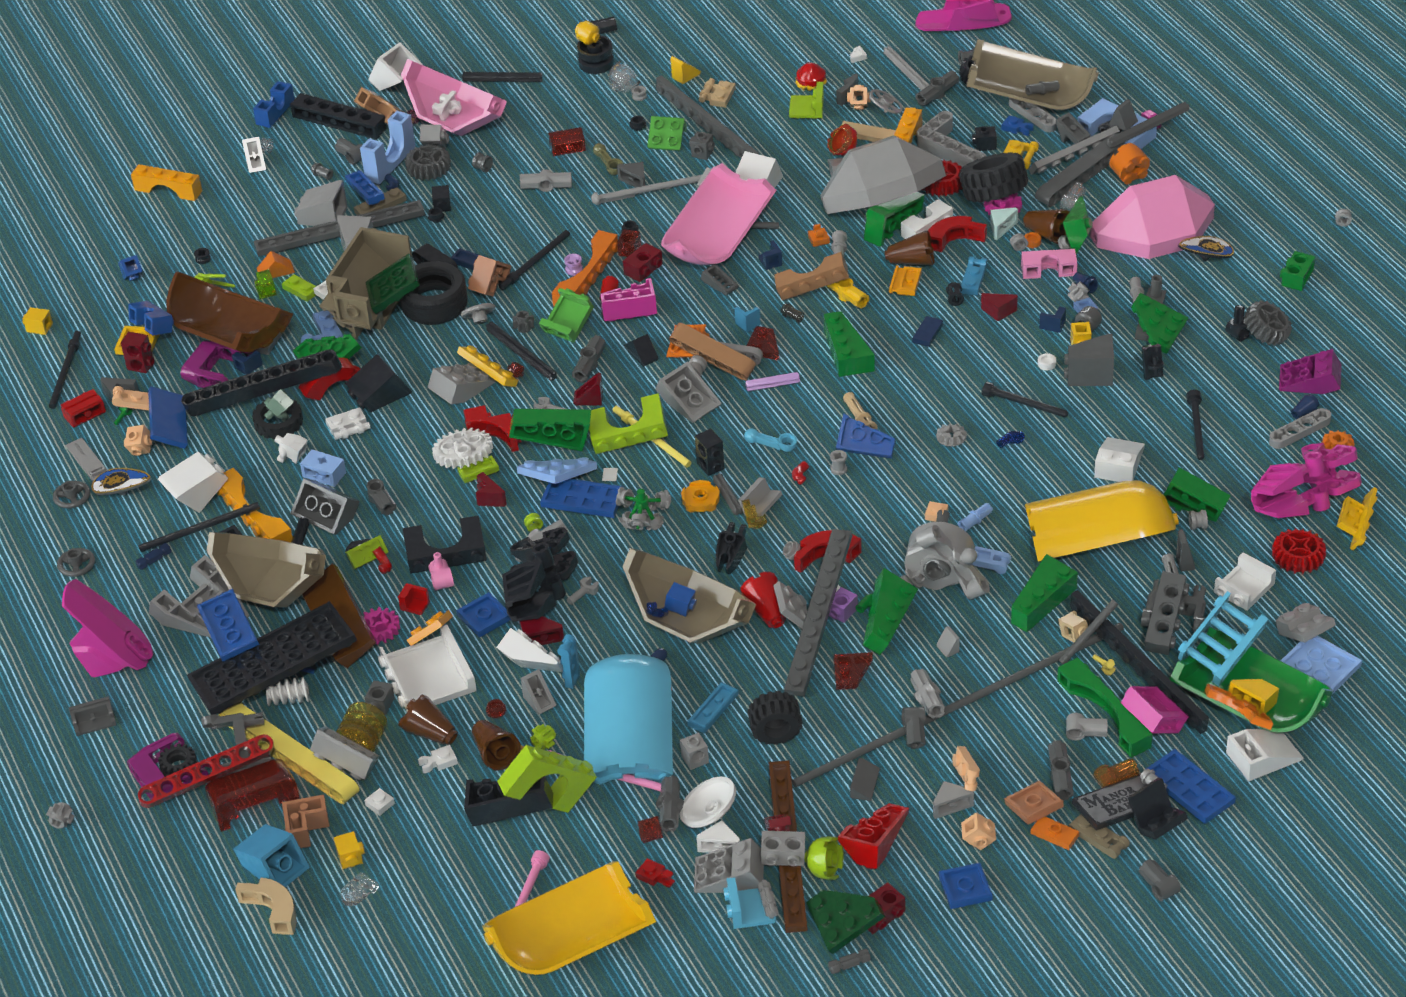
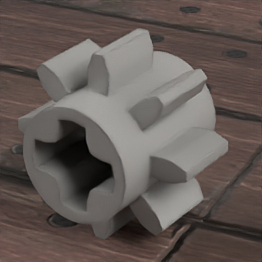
M1073 282L1068 287L1070 292L1067 295L1074 302L1089 298L1087 293L1090 290L1082 282L1078 284Z
M63 802L54 803L53 807H49L46 814L49 816V823L55 828H66L74 818V815L71 814L73 811L71 807Z

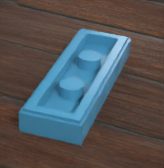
M721 682L687 721L688 726L705 734L739 695L738 689Z

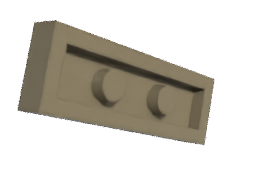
M396 187L385 192V199L381 200L378 204L369 205L367 202H363L355 206L354 213L360 215L393 207L407 201V198Z

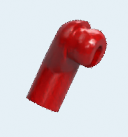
M379 546L372 552L381 564L378 566L379 571L382 574H386L391 571L392 564Z

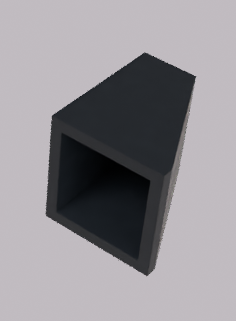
M378 354L345 383L349 388L347 392L354 399L358 398L356 402L363 409L367 407L370 412L412 393Z

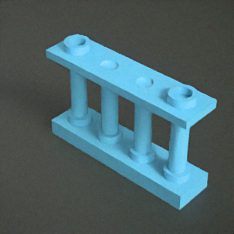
M1228 591L1224 596L1220 595L1216 599L1214 609L1188 642L1184 640L1178 648L1180 651L1179 660H1183L1188 654L1213 671L1212 683L1218 687L1264 630L1268 618L1262 614L1257 620L1255 618L1251 619L1229 604L1228 601L1231 593ZM1223 609L1247 625L1249 631L1246 635L1240 634L1220 621L1216 616ZM1210 624L1236 641L1237 646L1234 650L1226 648L1204 633ZM1200 639L1225 656V662L1222 665H1217L1192 647Z

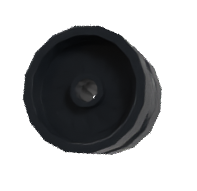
M600 35L599 40L591 45L579 41L577 44L579 68L588 74H601L609 71L614 65L612 41L603 35Z

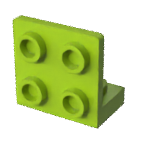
M817 82L816 89H813V95H791L789 118H822L824 82Z

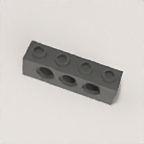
M1162 571L1145 638V651L1169 655L1171 648H1175L1176 637L1174 634L1175 630L1179 631L1181 619H1178L1179 613L1184 612L1185 601H1183V597L1188 595L1190 586L1186 582V575ZM1174 594L1176 595V597L1171 598L1168 597V595ZM1165 612H1171L1172 614H1171V615H1165V614H1163V613H1165ZM1162 629L1167 630L1166 633H1161L1159 631Z

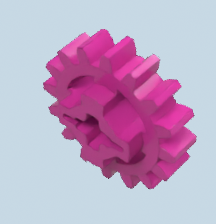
M1015 193L998 200L984 201L985 211H988V215H991V210L1017 208L1018 213H1020L1022 208L1021 196Z
M378 607L377 611L371 608L370 613L363 612L364 619L376 640V645L380 641L387 643L386 639L393 640V634H399V616L395 615V611L389 612L388 608L383 611L381 607Z

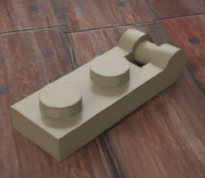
M1081 814L1069 824V827L1079 831L1080 838L1113 859L1120 855L1121 850H1125L1130 846V842L1125 836H1119L1106 827L1096 831Z

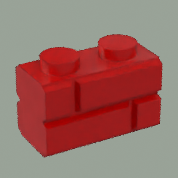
M94 389L84 392L60 405L64 418L73 428L106 412L102 398L97 395Z

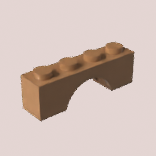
M363 87L360 88L354 102L371 112L385 115L384 122L387 124L388 119L396 111L404 112L375 92Z
M839 252L824 257L821 265L811 272L796 273L789 269L774 274L776 289L783 301L848 279L849 273L843 254Z

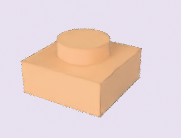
M929 501L925 520L936 522L937 512L942 510L943 514L944 510L948 511V504Z

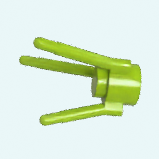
M198 273L194 277L210 284L235 287L234 284L210 279L225 278V274Z

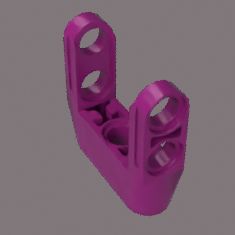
M202 341L182 366L181 378L202 388L220 383L219 381H227L228 379L223 374L210 370L220 358L233 361L232 355L236 352L241 354V351L213 341ZM242 352V353H244V354L248 357V356L251 355L253 352Z
M179 733L169 734L143 747L127 760L128 768L141 788L164 777L156 766V763L159 762L158 757H160V753L164 752L166 747L171 749L170 745L176 740H179L177 744L181 743V747H183L184 739ZM161 749L159 753L153 755L156 750ZM205 767L200 770L202 771L201 774L209 775ZM188 775L181 778L184 784H189L193 780ZM165 784L161 790L168 793L172 791L173 786ZM148 792L146 793L149 799L152 800L154 797L153 794Z

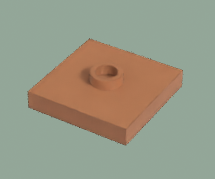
M1037 781L1004 798L1005 804L1028 825L1064 807L1063 800L1041 781Z

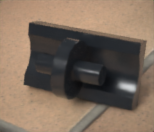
M1150 344L1142 346L1144 379L1149 380L1153 377H1162L1164 362L1162 361L1161 345Z

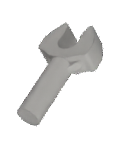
M539 397V404L534 403V409H565L552 405L548 397Z
M591 577L581 579V588L568 597L567 602L572 605L586 593L595 595L599 590V582L596 581L593 585H590L592 583Z

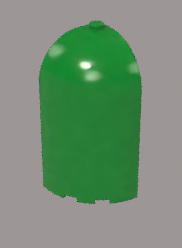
M1210 627L1206 633L1228 649L1234 650L1237 646L1234 639L1217 628ZM1203 641L1197 647V651L1217 665H1222L1225 662V656ZM1250 646L1219 686V688L1229 691L1232 680L1263 679L1278 687L1277 704L1266 713L1272 720L1273 726L1271 730L1260 727L1271 732H1290L1307 725L1323 708L1328 706L1334 692L1332 688L1321 681ZM1191 656L1177 662L1170 677L1171 681L1249 721L1237 710L1206 696L1205 688L1207 684L1217 686L1212 683L1213 671Z

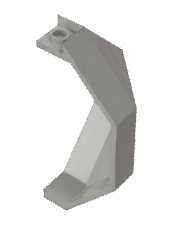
M893 135L848 150L820 196L827 214L866 208L918 192L945 177L946 173L941 158Z

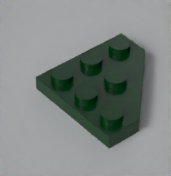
M822 890L806 902L825 945L832 954L885 918L878 900L870 896Z

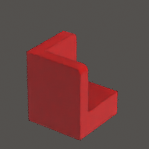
M406 583L398 595L400 610L417 615H422L430 603L428 589Z

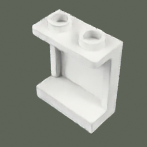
M1242 553L1238 556V565L1223 579L1217 577L1215 579L1214 593L1224 596L1228 591L1231 593L1230 602L1248 610L1275 584L1276 570Z

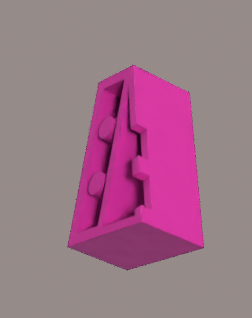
M651 278L646 279V283L639 285L637 283L630 284L631 287L624 290L617 288L601 293L600 299L604 321H616L617 319L624 318L632 319L638 316L657 314L656 297Z

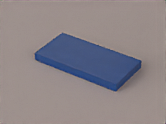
M150 386L148 399L151 440L183 449L186 448L188 445L186 409L181 402L183 395Z
M233 589L196 605L222 662L259 645Z

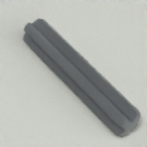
M720 473L714 475L713 482L718 487L735 515L742 514L743 510L738 502V498L723 475Z

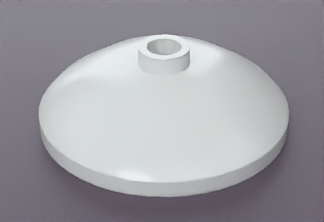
M714 777L696 786L684 799V805L679 814L682 822L688 827L701 828L721 819L729 811L735 800L736 787L734 783L727 777Z

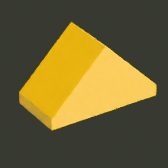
M673 56L671 57L672 78L684 84L700 75L701 71Z

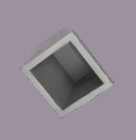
M1112 333L1068 346V354H1064V364L1068 365L1067 368H1064V379H1068V386H1113L1114 349Z

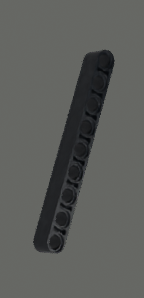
M329 349L186 393L182 397L181 402L190 416H198L273 393L280 389H286L337 373L342 368V364L336 352Z

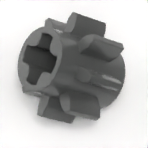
M527 311L517 312L516 316H513V328H517L521 333L529 332L531 328H534V315L529 316Z

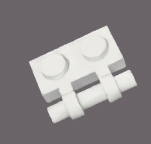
M360 407L325 418L326 424L335 440L347 439L350 435L362 434L365 430L371 429Z

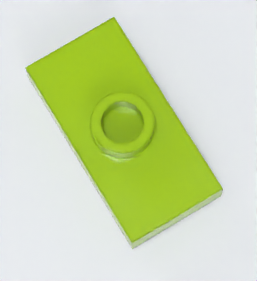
M490 455L488 458H483V461H477V465L472 463L470 467L464 465L462 469L457 467V470L463 482L467 483L476 480L477 475L481 472H484L486 475L498 472L499 466L493 456Z
M381 535L345 553L353 569H356L376 559L372 551L379 546L385 554L389 552Z

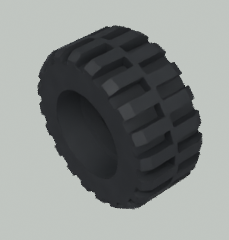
M1013 152L982 157L963 166L959 172L964 197L968 201L978 203L998 200L1018 193V191L1023 190L1027 186L1029 181L1023 157Z

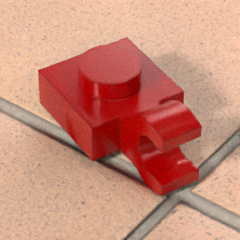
M648 858L635 872L637 879L652 886L659 882L670 888L675 880L671 879L674 875L672 871L665 870L664 865Z

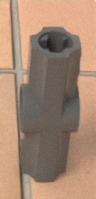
M951 70L942 77L932 78L930 85L916 94V100L919 105L925 106L934 99L943 98L945 91L959 82L956 72Z
M594 335V337L590 338L587 346L581 349V357L572 372V377L577 382L587 380L592 370L597 368V360L606 345L605 340L601 336Z
M1057 740L1048 744L1051 779L1053 781L1054 793L1061 800H1068L1074 795L1070 761L1068 759L1066 743Z
M675 776L664 777L661 781V794L656 801V807L660 809L659 823L661 829L668 832L677 829L679 813L684 805V800L680 798L679 779Z

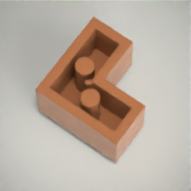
M478 255L474 262L472 276L469 278L468 289L494 297L498 281L506 279L512 265Z
M324 795L282 802L285 829L294 835L300 848L311 846L309 830L330 827Z

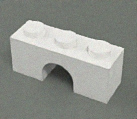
M939 199L926 206V218H918L912 215L901 222V236L906 239L920 232L928 231L936 222L953 217V208Z

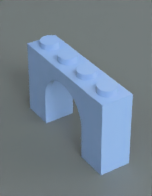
M1102 98L1078 116V122L1093 136L1098 132L1099 125L1111 120L1118 105ZM1136 114V117H1137V119H1138V122L1135 123L1133 126H1135V125H1137V124H1139V123H1141V122H1143V121H1145V120H1147V119L1144 118V117H1142V116H1140V115H1138V114ZM1157 126L1121 144L1134 143L1142 149L1156 138Z
M396 111L388 119L390 141L386 152L383 142L370 138L360 147L364 174L373 183L380 185L385 176L390 174L406 158L410 150L416 147L410 114Z

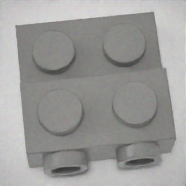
M1303 603L1295 607L1293 611L1280 615L1275 620L1279 635L1304 643L1336 626L1334 618L1321 614L1319 607L1309 603Z

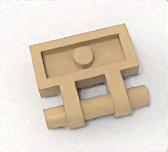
M710 78L709 81H706L704 89L699 94V101L703 103L707 100L710 101L712 106L726 108L736 89V84L728 81H719L718 84H714L715 80Z

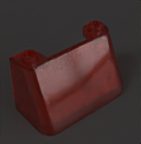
M273 759L211 780L205 787L207 799L221 832L231 828L230 821L233 818H239L238 811L274 798H277L279 804L283 801L300 799L295 779L281 759Z

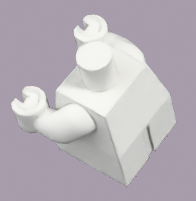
M287 433L284 438L277 435L274 441L279 444L277 461L283 463L286 457H288L292 462L297 463L306 453L308 440Z

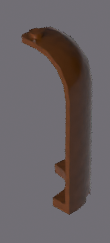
M178 271L173 276L166 299L167 312L172 315L173 325L177 328L241 352H253L258 348H265L273 343V339L279 333L282 334L293 316V313Z

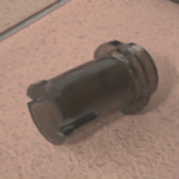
M790 303L784 304L781 308V313L784 317L788 316L798 323L804 318L802 316L804 312L793 308Z

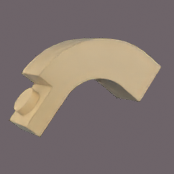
M260 878L259 884L237 883L235 890L239 903L265 905L271 908L272 912L269 922L272 933L294 935L297 923L296 912L292 897L283 885L267 878Z

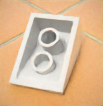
M1107 437L1099 448L1095 460L1094 478L1116 482L1133 481L1145 444Z

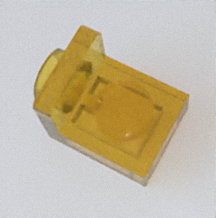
M749 499L742 501L749 528L757 529L767 524L765 514L763 516L757 515L755 504L751 505Z

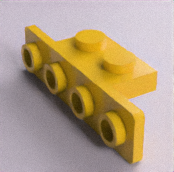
M1375 487L1365 495L1362 504L1349 496L1343 501L1337 527L1353 536L1350 545L1351 550H1354L1358 545L1362 546L1366 540L1365 533L1370 526L1369 519L1374 512L1372 507L1377 501V488Z

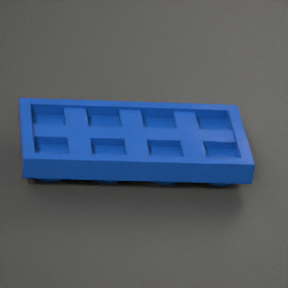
M567 479L556 484L549 482L540 504L544 508L614 518L619 507L616 504L618 489L623 486L576 479Z
M1176 749L1146 768L1154 770L1155 775L1163 779L1164 783L1167 784L1166 790L1170 797L1204 824L1229 808L1236 801V797Z

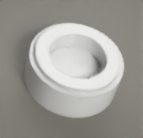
M1048 353L1040 355L1038 357V367L1042 370L1054 369L1056 367V357Z

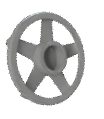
M878 89L870 91L869 100H872L877 106L882 108L885 113L901 114L903 107L894 96ZM873 92L876 94L878 98L873 97ZM896 101L900 109L893 106V102Z

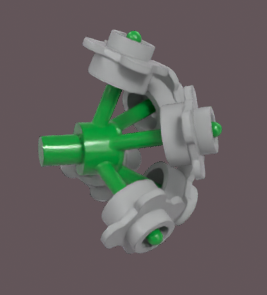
M620 487L616 504L618 506L624 505L626 508L633 501H635L632 512L626 511L618 520L628 529L642 530L645 526H648L646 527L647 530L659 529L664 523V517L660 516L659 513L652 514L651 511H655L657 507L661 510L669 508L671 496L668 490L657 492L655 498H650L649 495L645 494L644 489H638L637 495L634 497L631 489L626 490L624 487Z

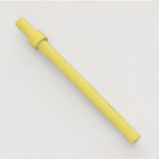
M619 406L613 408V412L620 416L624 423L633 425L638 422L630 412H625ZM661 438L651 440L686 468L691 465L690 460Z

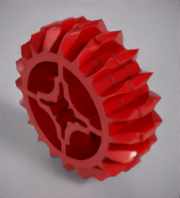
M944 159L942 163L946 176L922 190L926 191V194L931 193L932 196H953V193H958L962 189L959 178L962 166L958 165L957 162L952 163L951 160L945 161Z
M1295 528L1293 531L1287 529L1286 532H1281L1279 536H1276L1274 544H1272V556L1275 564L1280 565V569L1286 568L1287 572L1294 571V574L1296 572L1304 574L1305 571L1311 573L1312 570H1318V567L1324 563L1326 546L1323 538L1318 537V533L1312 534L1311 530L1307 532L1304 531V528L1302 530Z

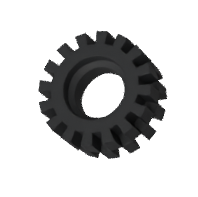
M181 743L177 744V747L170 745L171 749L166 747L164 752H161L160 757H158L160 770L164 777L197 763L196 754L192 747H188L187 744L181 747ZM176 761H184L182 764L172 765Z

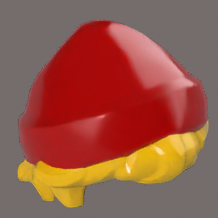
M808 62L797 71L796 85L802 90L807 89L811 91L816 88L817 82H824V85L827 83L825 69L816 63Z

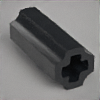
M614 16L589 21L598 26L599 34L617 31V23Z

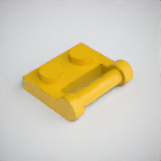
M1009 140L1003 153L1013 152L1022 156L1024 151H1027L1023 160L1026 169H1028L1034 153L1039 149V144L1035 141L1026 143L1018 140Z

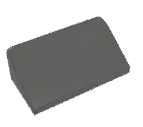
M863 758L858 759L850 787V798L866 801L872 800L880 772L879 767Z

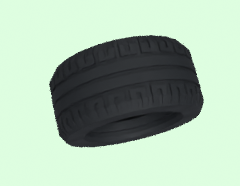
M430 261L415 265L420 285L400 299L404 314L412 321L425 325L443 324L458 317L465 309L468 301L463 273L455 266L446 262ZM432 290H444V291H445V292H443V293H441V294L433 295V296H422V295H421V294H423V293H425V292L432 291Z

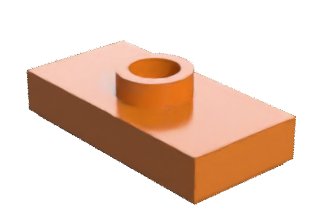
M1048 817L1037 820L1031 828L1032 835L1067 850H1070L1079 837V831Z

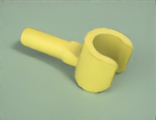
M1096 654L1093 655V659L1103 665V673L1108 676L1112 675L1116 670L1113 667L1115 665L1114 660L1109 659L1106 661Z

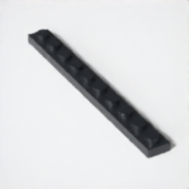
M1078 590L1071 593V610L1076 611L1081 618H1084L1089 626L1101 612ZM1106 618L1095 631L1098 637L1106 641L1109 647L1116 651L1123 661L1135 670L1138 676H1141L1148 682L1149 686L1158 687L1188 716L1186 721L1192 728H1195L1200 734L1206 732L1209 717Z

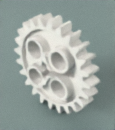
M463 428L460 432L456 430L455 433L448 432V436L442 435L443 439H437L438 443H434V447H432L434 460H436V463H440V466L445 465L446 468L452 466L453 469L459 466L462 469L464 465L470 467L472 463L477 465V461H483V457L488 458V454L492 453L493 442L489 433H485V430L480 432L479 428L473 431V428H470L466 431Z

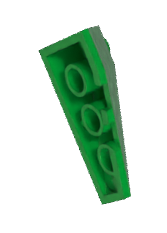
M1083 196L1078 198L1063 221L1070 247L1075 249L1076 254L1093 226Z

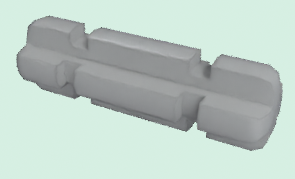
M762 880V882L757 884L765 914L770 919H773L775 916H778L779 912L770 883L767 880Z

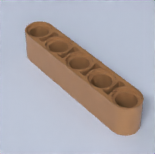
M678 323L669 337L670 342L693 355L703 357L706 362L741 380L746 381L756 366V363L751 358L683 323Z

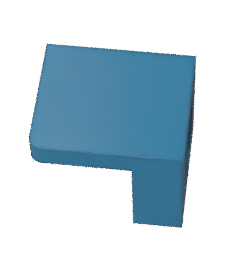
M738 306L734 308L735 324L745 332H749L761 325L760 309L758 307L747 312Z

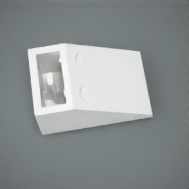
M510 628L496 647L520 667L563 672L560 658L552 652L547 654L548 651L537 641L534 640L531 643L532 639L520 629L515 631Z
M1245 729L1228 736L1226 753L1248 782L1303 760V756L1283 732H1271L1265 729Z

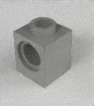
M699 733L680 740L681 757L690 770L709 763L708 746Z

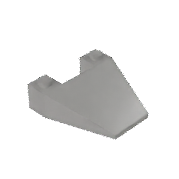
M204 555L191 567L190 579L199 588L182 603L177 601L166 590H163L150 601L149 614L163 626L211 638L196 605L229 589L213 561ZM238 599V601H239V603H240V605H241V607H242V609H243V611H244V613H245V615H246V618H248V617H249L248 612L246 611V609H245V607L243 606V604H242V602L240 601V599Z

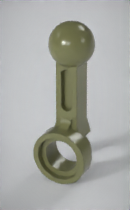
M595 144L593 153L600 157L610 174L618 175L617 169L612 168H617V165L623 164V162L617 158L612 159L606 152L604 144Z

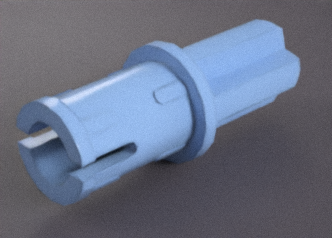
M985 503L977 510L970 511L967 517L958 522V526L967 531L975 524H980L982 519L992 512L993 508L989 503Z

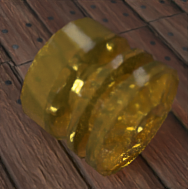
M355 702L349 705L336 732L374 752L387 726V718L377 707L369 703Z

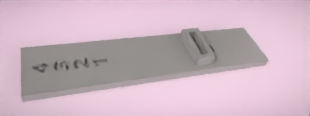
M83 438L65 445L92 482L101 473L107 471Z

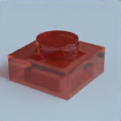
M658 816L638 821L640 838L643 843L663 838Z

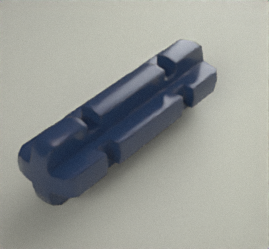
M164 543L159 546V549L155 548L145 554L144 558H138L135 561L137 567L142 570L148 567L147 564L151 565L163 558L162 555L170 554V546Z

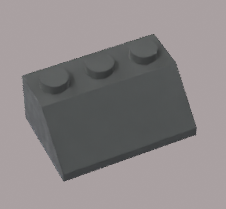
M303 478L290 514L298 518H308L309 523L336 535L354 518L360 501L316 480Z

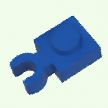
M1009 115L1002 123L1001 130L1014 134L1021 132L1023 135L1029 136L1030 131H1033V124L1024 123L1023 119Z

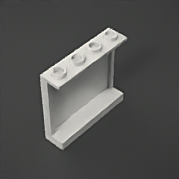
M448 625L440 627L441 636L388 654L385 653L383 647H379L381 656H378L380 666L381 668L385 667L386 678L388 681H392L394 694L399 695L397 697L401 708L404 707L406 712L408 711L406 707L411 699L417 700L422 694L428 696L437 705L477 691L474 675Z

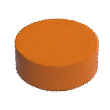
M1029 232L1024 235L1028 241L1027 247L1036 248L1041 245V235L1038 233Z

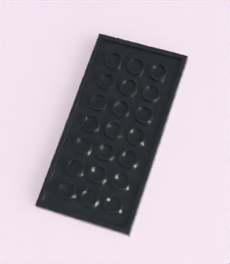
M329 601L257 638L259 645L223 662L221 658H218L187 674V677L210 715L220 714L225 709L241 703L244 699L259 694L263 689L276 685L281 680L297 674L298 671L313 666L317 661L330 657L335 652L351 646L352 643L357 641V638Z

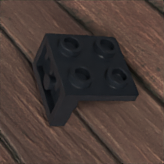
M1162 778L1155 779L1128 797L1139 833L1143 836L1156 840L1188 819L1185 811L1172 807Z

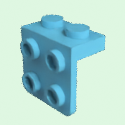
M735 877L727 878V887L723 888L725 901L729 900V904L726 905L727 916L732 918L734 929L774 924L776 922V916L773 919L766 916L758 888L737 891Z

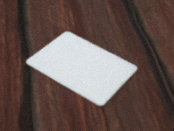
M604 468L602 481H616L618 468Z

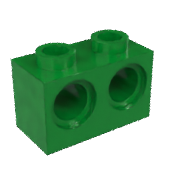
M1295 251L1292 257H1288L1286 267L1281 269V286L1302 291L1314 271L1316 256Z

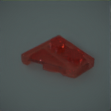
M756 326L746 346L759 348L763 352V358L779 360L774 330Z
M873 652L834 654L836 690L857 689L873 661Z

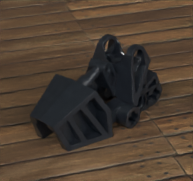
M565 527L543 532V538L535 541L526 537L510 547L511 555L522 562L512 566L510 571L502 574L506 610L512 622L539 619L557 605L555 600L562 599L566 595L562 580L567 579L572 574L578 564V559L574 551L559 553L570 540Z

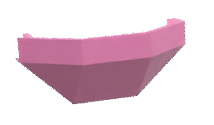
M407 59L401 74L417 117L431 124L441 125L445 130L460 136L501 117L507 101L409 59ZM452 90L456 91L455 99L461 103V112L459 114H450L445 121H440V115L433 114V104H440L439 98L442 93L449 94Z
M1176 175L1129 186L1092 222L1090 238L1097 248L1146 259L1182 251L1178 247L1182 240L1204 234L1214 218L1215 204L1208 194Z

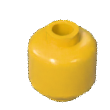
M589 21L580 22L575 29L577 39L587 45L596 43L600 38L598 26Z

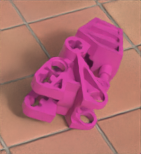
M1324 443L1309 444L1301 448L1305 464L1286 463L1270 465L1251 490V501L1254 510L1275 518L1309 515L1308 506L1310 505L1313 506L1315 511L1329 509V495H1341L1359 487L1362 483L1361 475L1358 472L1339 470L1336 473L1335 467L1347 465L1358 459L1356 448L1337 444L1331 450L1325 449ZM1304 482L1311 485V489L1299 495L1293 489V487Z

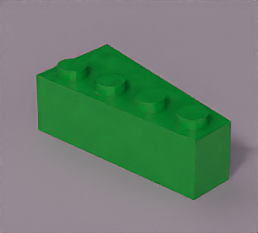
M915 192L868 208L863 240L879 247L884 245V240L893 237V232L896 229L901 230L902 221L912 215L916 216L923 210L925 194Z
M514 409L509 437L583 451L590 426L591 410Z

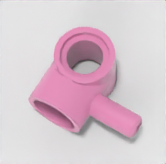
M434 553V560L428 566L434 590L453 587L454 581L447 561L442 559L441 553Z

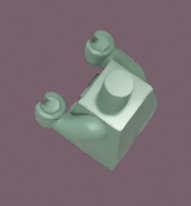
M280 389L272 399L268 397L264 401L268 409L264 416L268 420L275 416L284 422L289 418L286 412L294 405V401Z

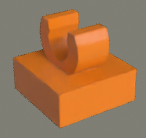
M821 224L813 225V230L808 231V238L813 247L830 243V237L825 228H821Z

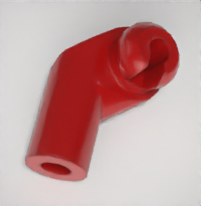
M802 461L792 471V478L799 485L806 480L803 473L809 469V465L805 461Z

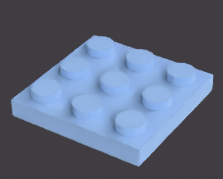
M1319 636L1305 643L1300 641L1280 660L1332 688L1334 692L1362 665L1361 659Z

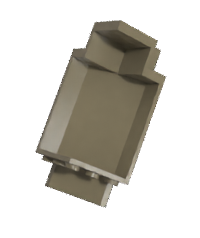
M360 227L327 276L328 294L319 307L324 311L328 310L343 328L346 326L356 340L364 328L382 330L400 300L395 301L384 311L375 314L371 309L365 282L408 253L412 256L409 236L380 231L375 228Z

